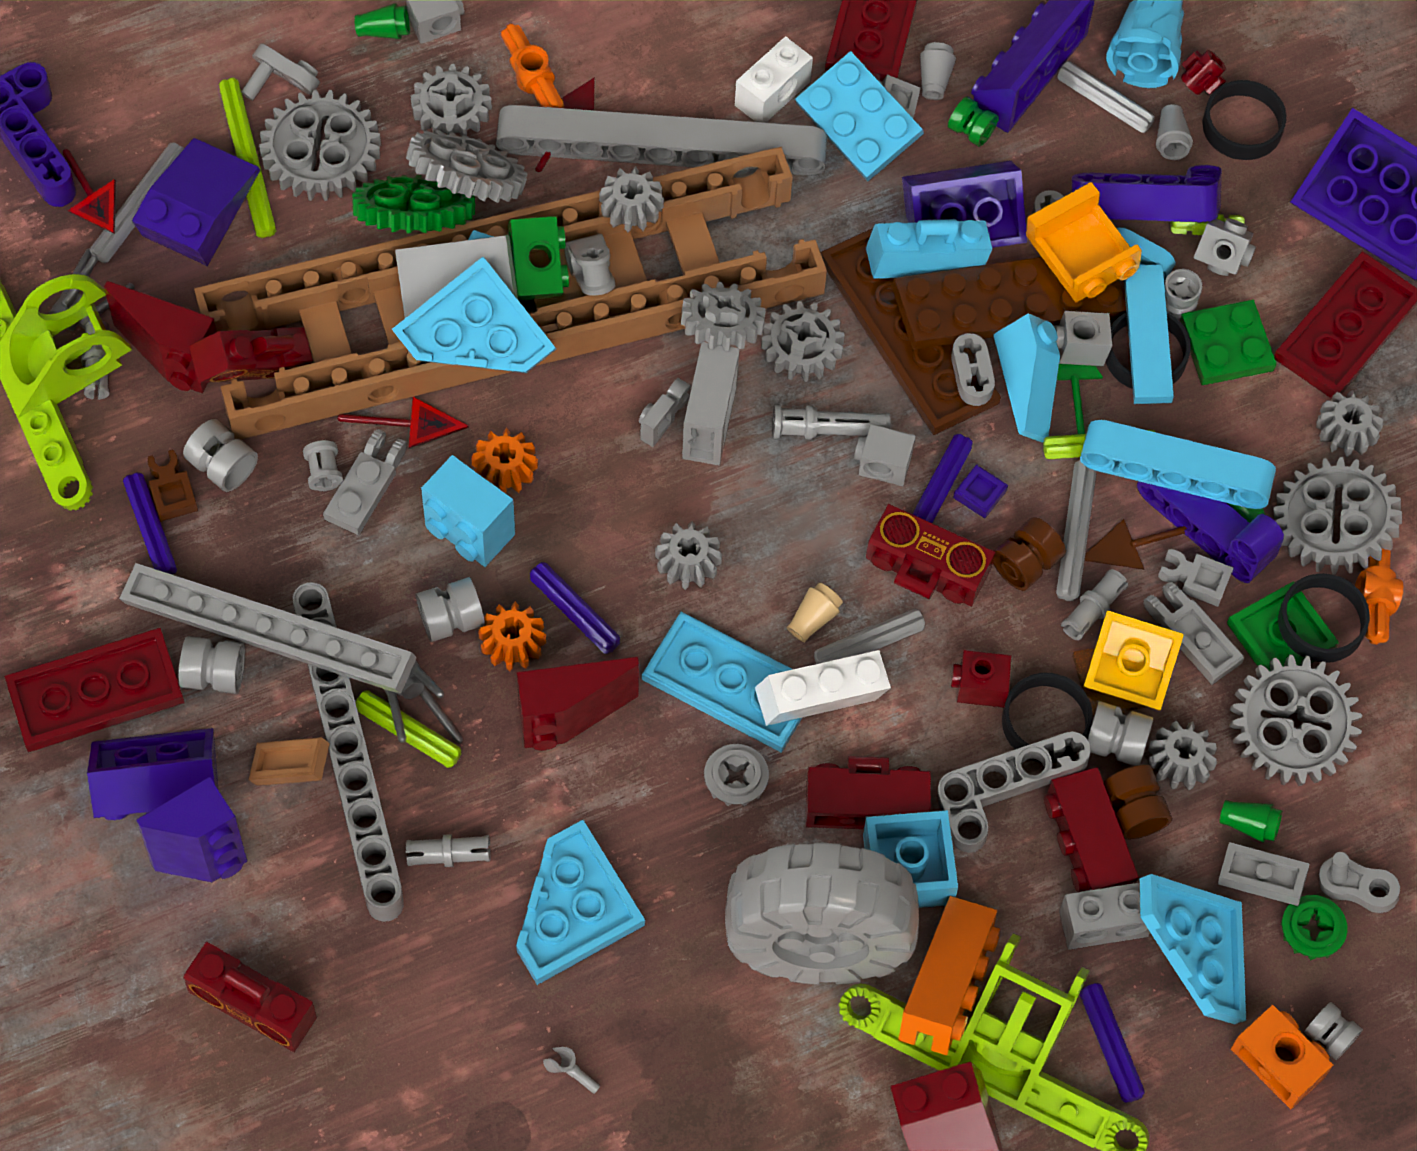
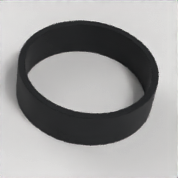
M1237 80L1220 86L1211 94L1203 116V131L1208 142L1221 154L1238 160H1254L1268 155L1277 147L1286 125L1287 115L1282 100L1273 90L1258 82ZM1228 97H1252L1263 102L1272 110L1278 121L1279 131L1271 139L1260 144H1239L1225 138L1217 131L1212 123L1210 110L1216 103Z
M1127 312L1119 316L1112 324V338L1119 330L1128 325ZM1167 313L1168 331L1176 337L1183 352L1182 363L1172 371V382L1174 384L1179 380L1186 368L1191 351V343L1188 332L1183 324L1173 315ZM1111 348L1105 361L1109 371L1119 382L1133 389L1131 371L1121 365Z
M1325 573L1308 575L1295 582L1287 591L1278 614L1279 630L1287 645L1304 658L1310 656L1311 661H1324L1326 663L1336 662L1350 656L1361 644L1370 621L1369 607L1360 590L1342 577ZM1320 587L1334 590L1345 596L1357 610L1361 624L1360 634L1353 642L1340 648L1325 649L1313 646L1302 640L1292 629L1287 617L1288 601L1295 594L1309 588Z
M1037 673L1022 679L1010 691L1003 710L1002 727L1006 739L1014 749L1030 744L1021 739L1012 727L1009 707L1020 693L1039 686L1060 689L1076 700L1084 714L1085 731L1082 735L1087 739L1093 719L1092 706L1084 690L1073 680L1055 673ZM1065 747L1062 757H1072L1077 752H1073L1071 747ZM1030 759V760H1033V761H1036V762H1040V761L1037 760V759Z

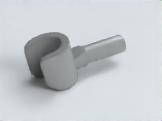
M554 1047L553 1050L561 1056V1065L553 1059H544V1067L551 1073L566 1072L595 1094L600 1085L575 1064L576 1057L573 1050L568 1047Z

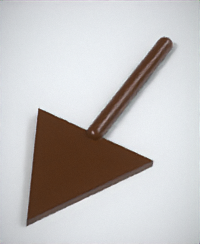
M1123 519L1085 554L1084 561L1144 570L1136 547L1185 534L1184 530L1187 528L1181 526L1132 540Z

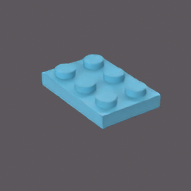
M851 51L795 98L797 105L817 127L826 132L827 138L867 182L924 134L923 129Z

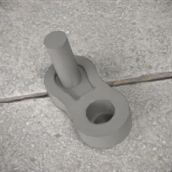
M260 44L252 55L260 65L241 93L253 101L270 75L274 73L301 91L312 95L313 90H316L320 84V81L316 78L318 71L303 60H299L296 64L272 48Z
M1344 852L1335 853L1320 868V889L1326 896L1332 899L1352 901L1375 913L1388 912L1399 901L1400 885L1398 879L1387 870L1363 867L1350 860ZM1374 890H1382L1386 896L1380 898L1373 896L1371 893Z

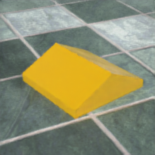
M1107 610L1083 687L1160 711L1184 634Z

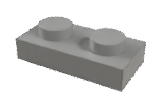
M1229 842L1219 875L1218 885L1299 906L1309 870V863Z

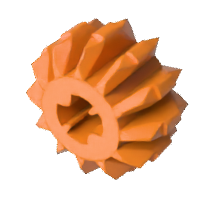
M506 427L503 431V436L498 437L490 430L488 441L478 440L476 444L477 452L473 453L471 458L472 466L476 468L474 470L476 473L494 486L499 487L505 494L507 488L512 487L517 493H520L522 483H532L534 479L533 471H536L538 468V459L534 456L535 446L532 442L525 443V436L522 432L511 437L510 431Z
M515 601L511 606V610L507 611L502 605L498 604L496 607L497 616L486 613L484 617L485 626L480 627L478 635L479 639L483 641L481 652L484 655H491V663L494 667L505 661L506 669L510 672L516 662H519L526 669L529 666L528 657L539 660L541 656L540 647L546 644V634L542 632L544 621L542 618H534V610L531 606L520 612L519 604ZM510 634H515V639H510Z

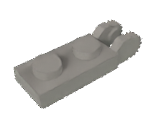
M380 429L374 430V433H372V436L366 443L364 452H360L323 513L324 520L360 535L395 477L396 468L405 454L407 442L400 438L397 439L389 450L385 462L376 459V456L384 445L386 433Z
M1168 582L1162 587L1165 598L1177 610L1174 613H1171L1154 595H1150L1143 600L1146 611H1148L1156 623L1161 624L1163 628L1184 634L1180 646L1181 651L1211 685L1242 664L1244 657L1201 607L1193 599L1190 600L1175 583Z

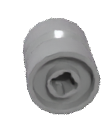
M217 419L208 420L197 428L188 439L183 451L186 460L199 471H207V478L225 492L239 487L253 472L258 461V454L242 440L235 439L234 433Z
M470 577L448 583L446 591L435 587L416 593L417 605L430 642L452 636L456 628L466 632L485 626L480 601Z
M187 636L183 642L179 663L180 687L204 690L211 683L213 690H218L221 693L238 694L244 673V643L225 640L224 642L219 641L214 647L209 638Z
M1099 701L1087 738L1090 743V752L1104 757L1110 753H1115L1117 761L1134 766L1140 765L1154 717L1131 711L1126 716L1122 714L1120 707Z

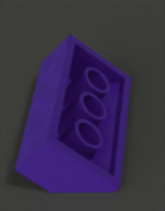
M1049 0L1046 4L1041 2L1032 15V22L1027 28L1022 26L1016 32L1007 52L1001 51L992 64L991 72L987 77L982 75L978 78L971 91V94L974 96L973 100L978 103V107L983 111L991 110L999 116L996 125L998 128L1007 133L1013 128L1084 40L1088 33L1095 0Z

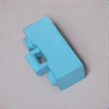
M956 219L919 220L917 223L895 222L875 224L867 243L866 251L872 277L876 279L897 278L986 265L992 251V245L986 221H957Z

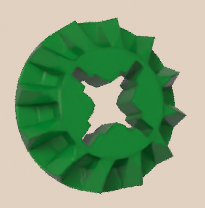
M1318 895L1302 896L1299 906L1289 904L1280 923L1282 925L1283 941L1289 943L1293 948L1294 954L1301 953L1308 956L1310 960L1321 957L1329 958L1342 947L1348 931L1347 921L1342 910L1331 900ZM1315 914L1317 927L1324 929V931H1320L1315 940L1312 941L1310 931L1303 928V926L1308 925L1310 919Z

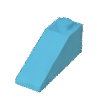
M1028 313L994 333L993 336L1018 433L1043 442L1044 438L1049 436L1060 353L1056 342L1058 339L1057 332L1052 323Z

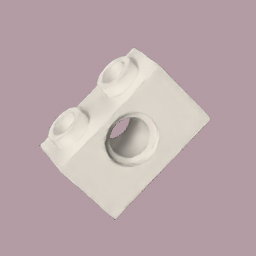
M785 36L736 81L735 106L755 122L767 123L811 82L813 57Z

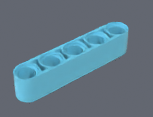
M1106 420L1090 422L1080 456L1081 463L1095 471L1250 509H1262L1268 505L1276 473V467L1273 463L1259 457Z

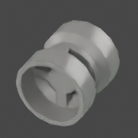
M1176 269L1166 277L1164 283L1166 311L1178 320H1180L1183 313L1196 311L1203 287L1202 281L1196 273L1187 269Z
M1330 1002L1314 1018L1304 1033L1313 1041L1322 1042L1326 1046V1052L1337 1061L1359 1037L1363 1029L1354 1021L1345 1020L1341 1016V1010ZM1337 1023L1338 1025L1335 1027V1029L1329 1034V1036H1327L1326 1034Z

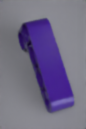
M28 62L0 76V103H3L0 104V138L42 198L51 206L62 207L73 201L76 196V188L69 164L33 115L50 104L52 91L45 68L38 63Z
M1197 165L1190 167L1186 175L1079 173L1072 176V192L1092 182L1100 192L1098 205L1109 219L1208 222L1217 219L1220 211L1222 170L1213 165Z
M1140 481L1137 483L1139 493L1152 507L1177 528L1185 526L1187 528L1184 530L1185 535L1215 561L1233 567L1231 574L1239 581L1250 583L1277 557L1284 540V534L1280 526L1269 516L1259 514L1249 523L1225 502Z

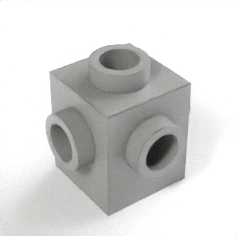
M1227 218L1225 222L1218 219L1209 221L1205 227L1194 259L1207 263V268L1216 274L1228 276L1229 273L1236 275L1241 265L1248 267L1256 249V246L1250 244L1254 233L1246 231L1247 225L1234 219ZM1224 245L1229 246L1231 250L1226 249Z

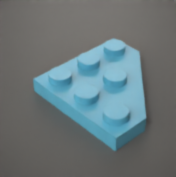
M481 257L392 329L417 361L527 373L557 349L484 257Z
M584 820L547 839L542 863L533 886L527 914L516 944V950L538 985L645 926L644 917Z
M1153 874L1141 877V919L1204 1016L1232 1024L1246 1021L1242 902Z

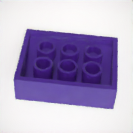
M1352 108L1290 203L1417 281V147Z

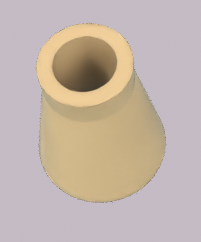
M818 583L814 588L810 587L793 620L787 626V630L798 640L805 643L812 634L840 613L838 608L843 603L842 599L832 589L822 583Z

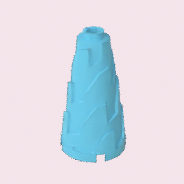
M1133 0L1129 4L1119 29L1108 46L1106 55L1108 67L1115 76L1117 70L1125 74L1123 82L1142 88H1156L1167 85L1168 79L1173 76L1174 80L1178 73L1181 59V27L1184 15L1182 8L1183 0Z

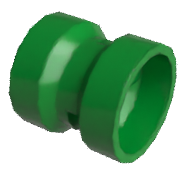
M967 96L954 109L948 122V128L957 134H966L971 143L981 147L993 133L999 116L991 110L983 111L978 107V103Z

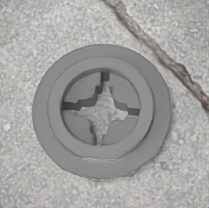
M729 744L717 749L708 758L704 769L705 785L710 790L713 799L718 798L725 802L727 806L741 804L745 807L754 799H759L768 785V766L763 756L752 747L743 744ZM727 768L734 772L746 768L743 776L746 785L744 783L741 784L737 780L732 784L726 785L729 780Z

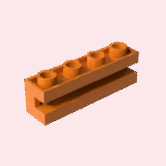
M953 896L949 897L903 1011L899 1041L915 1045L919 1033L933 1036L931 1051L948 1055L953 1039L961 1041L968 1018L963 1015L964 1010H973L979 990L978 986H974L975 981H984L990 962V957L985 956L986 952H995L1001 929L994 927L997 915L996 909Z

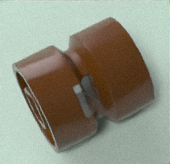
M1032 517L1015 531L1014 538L1006 539L994 550L993 565L1006 582L1018 590L1025 591L1042 577L1043 570L1051 569L1065 556L1066 549L1061 537L1048 523L1040 518Z
M1150 765L1126 768L1110 776L1104 782L1112 807L1119 809L1116 812V817L1125 839L1132 840L1149 836L1167 827L1172 822L1173 818L1165 798L1156 795L1160 786Z

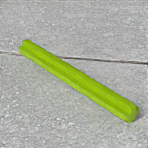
M236 78L223 79L219 83L220 93L236 156L260 168L239 81ZM260 168V172L246 196L256 236L265 238L275 235L276 228Z

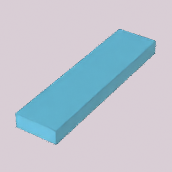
M1163 264L1140 265L1133 276L1124 280L1134 404L1172 403L1174 394Z

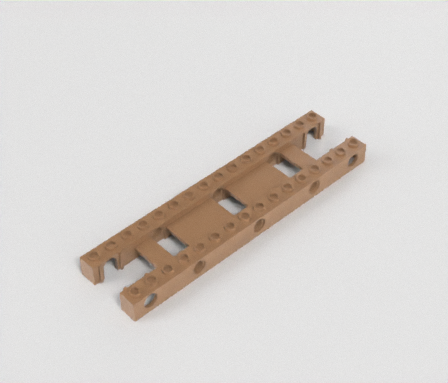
M782 147L653 177V181H659L662 186L664 207L659 212V218L656 223L647 222L644 232L637 225L632 226L629 233L625 230L624 224L613 228L612 224H610V218H603L601 213L602 204L599 201L601 190L467 222L465 225L458 224L455 225L454 229L442 228L441 232L429 231L194 288L199 313L214 318L216 332L272 330L271 328L298 321H302L314 363L285 370L284 367L279 368V372L274 373L276 389L273 393L261 398L248 397L244 381L237 382V379L231 380V384L220 386L228 421L235 439L241 440L512 372L417 361L392 330L405 319L395 253L396 249L465 241L469 239L473 230L493 237L508 235L507 225L511 219L557 216V226H564L566 242L602 234L606 246L610 250L609 270L615 279V288L612 291L603 295H587L582 292L577 280L571 275L568 268L569 287L563 288V294L559 298L534 299L537 312L529 314L557 348L536 366L685 329V326L681 325L684 298H690V291L692 289L702 292V284L716 288L717 282H722L724 288H730L732 284H737V290L740 292L750 289L751 298L760 297L761 307L765 309L823 295L825 292L827 270L816 240L804 242V239L798 240V244H795L793 247L792 261L781 269L770 271L766 270L767 257L765 252L759 253L758 250L753 251L750 256L720 263L706 225L707 221L727 216L733 219L736 218L737 214L772 205L778 208L781 207V203L791 200L793 177ZM758 167L753 174L747 177H733L741 169ZM668 231L683 276L656 282L655 279L647 281L633 239ZM540 249L530 251L529 260L532 265L537 268L548 266L549 257L546 252ZM560 249L561 265L567 264L564 249ZM235 291L248 292L240 300L230 302L222 300L224 296ZM376 303L387 338L388 348L359 356L357 353L352 354L339 311Z

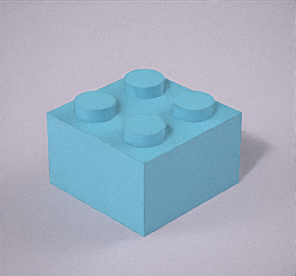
M451 455L421 487L426 528L438 539L445 537L453 543L458 553L470 562L476 560L486 567L515 535L513 499L455 456Z
M948 810L866 817L863 832L864 848L885 855L886 858L896 864L900 863L910 872L913 883L917 887L919 908L946 906L950 896L956 897L958 881Z

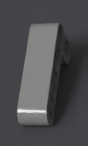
M1066 732L945 774L939 781L937 796L941 811L948 810L951 837L954 845L959 850L967 853L976 852L984 846L988 836V822L983 810L984 806L1049 785L1052 779L1084 771L1087 767L1091 751L1090 743L1086 737L1077 732ZM1065 747H1071L1073 752L1080 751L1077 761H1072L1070 756L1062 757ZM1027 759H1037L1043 764L1044 770L1038 775H1029L1023 770L1022 764ZM1057 759L1056 769H1052V760ZM995 771L1002 774L1006 782L1000 788H990L984 783L983 777L987 773ZM957 784L965 788L967 796L963 800L955 802L948 799L944 792L949 786ZM972 822L979 826L981 834L975 839L968 840L959 834V827L964 823Z

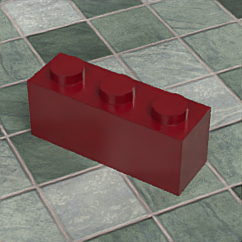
M1098 767L1052 779L1047 795L1044 796V804L1049 818H1055L1060 830L1057 833L1060 850L1064 856L1069 855L1074 869H1071V878L1075 890L1083 892L1137 883L1139 876Z

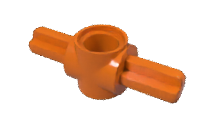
M512 23L507 25L501 31V37L512 55L510 64L516 73L518 87L528 94H534L541 107L564 108V102L553 85L555 75L549 66L547 52L537 45H531L519 25Z
M1381 548L1382 560L1378 561L1369 556L1368 568L1360 572L1355 586L1363 594L1369 607L1370 621L1365 637L1374 645L1388 641L1390 616L1398 610L1404 588L1403 581L1396 579V573L1390 569L1391 550Z

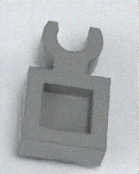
M677 378L670 386L666 395L662 394L655 404L649 403L644 408L639 417V423H641L640 440L651 447L655 446L675 420L677 411L689 400L690 394L687 392L691 385Z
M1168 549L1165 560L1175 564L1177 568L1168 569L1161 566L1158 577L1164 582L1174 583L1181 581L1185 583L1182 591L1186 595L1218 607L1233 567L1200 554H1196L1192 563L1187 561L1180 551Z

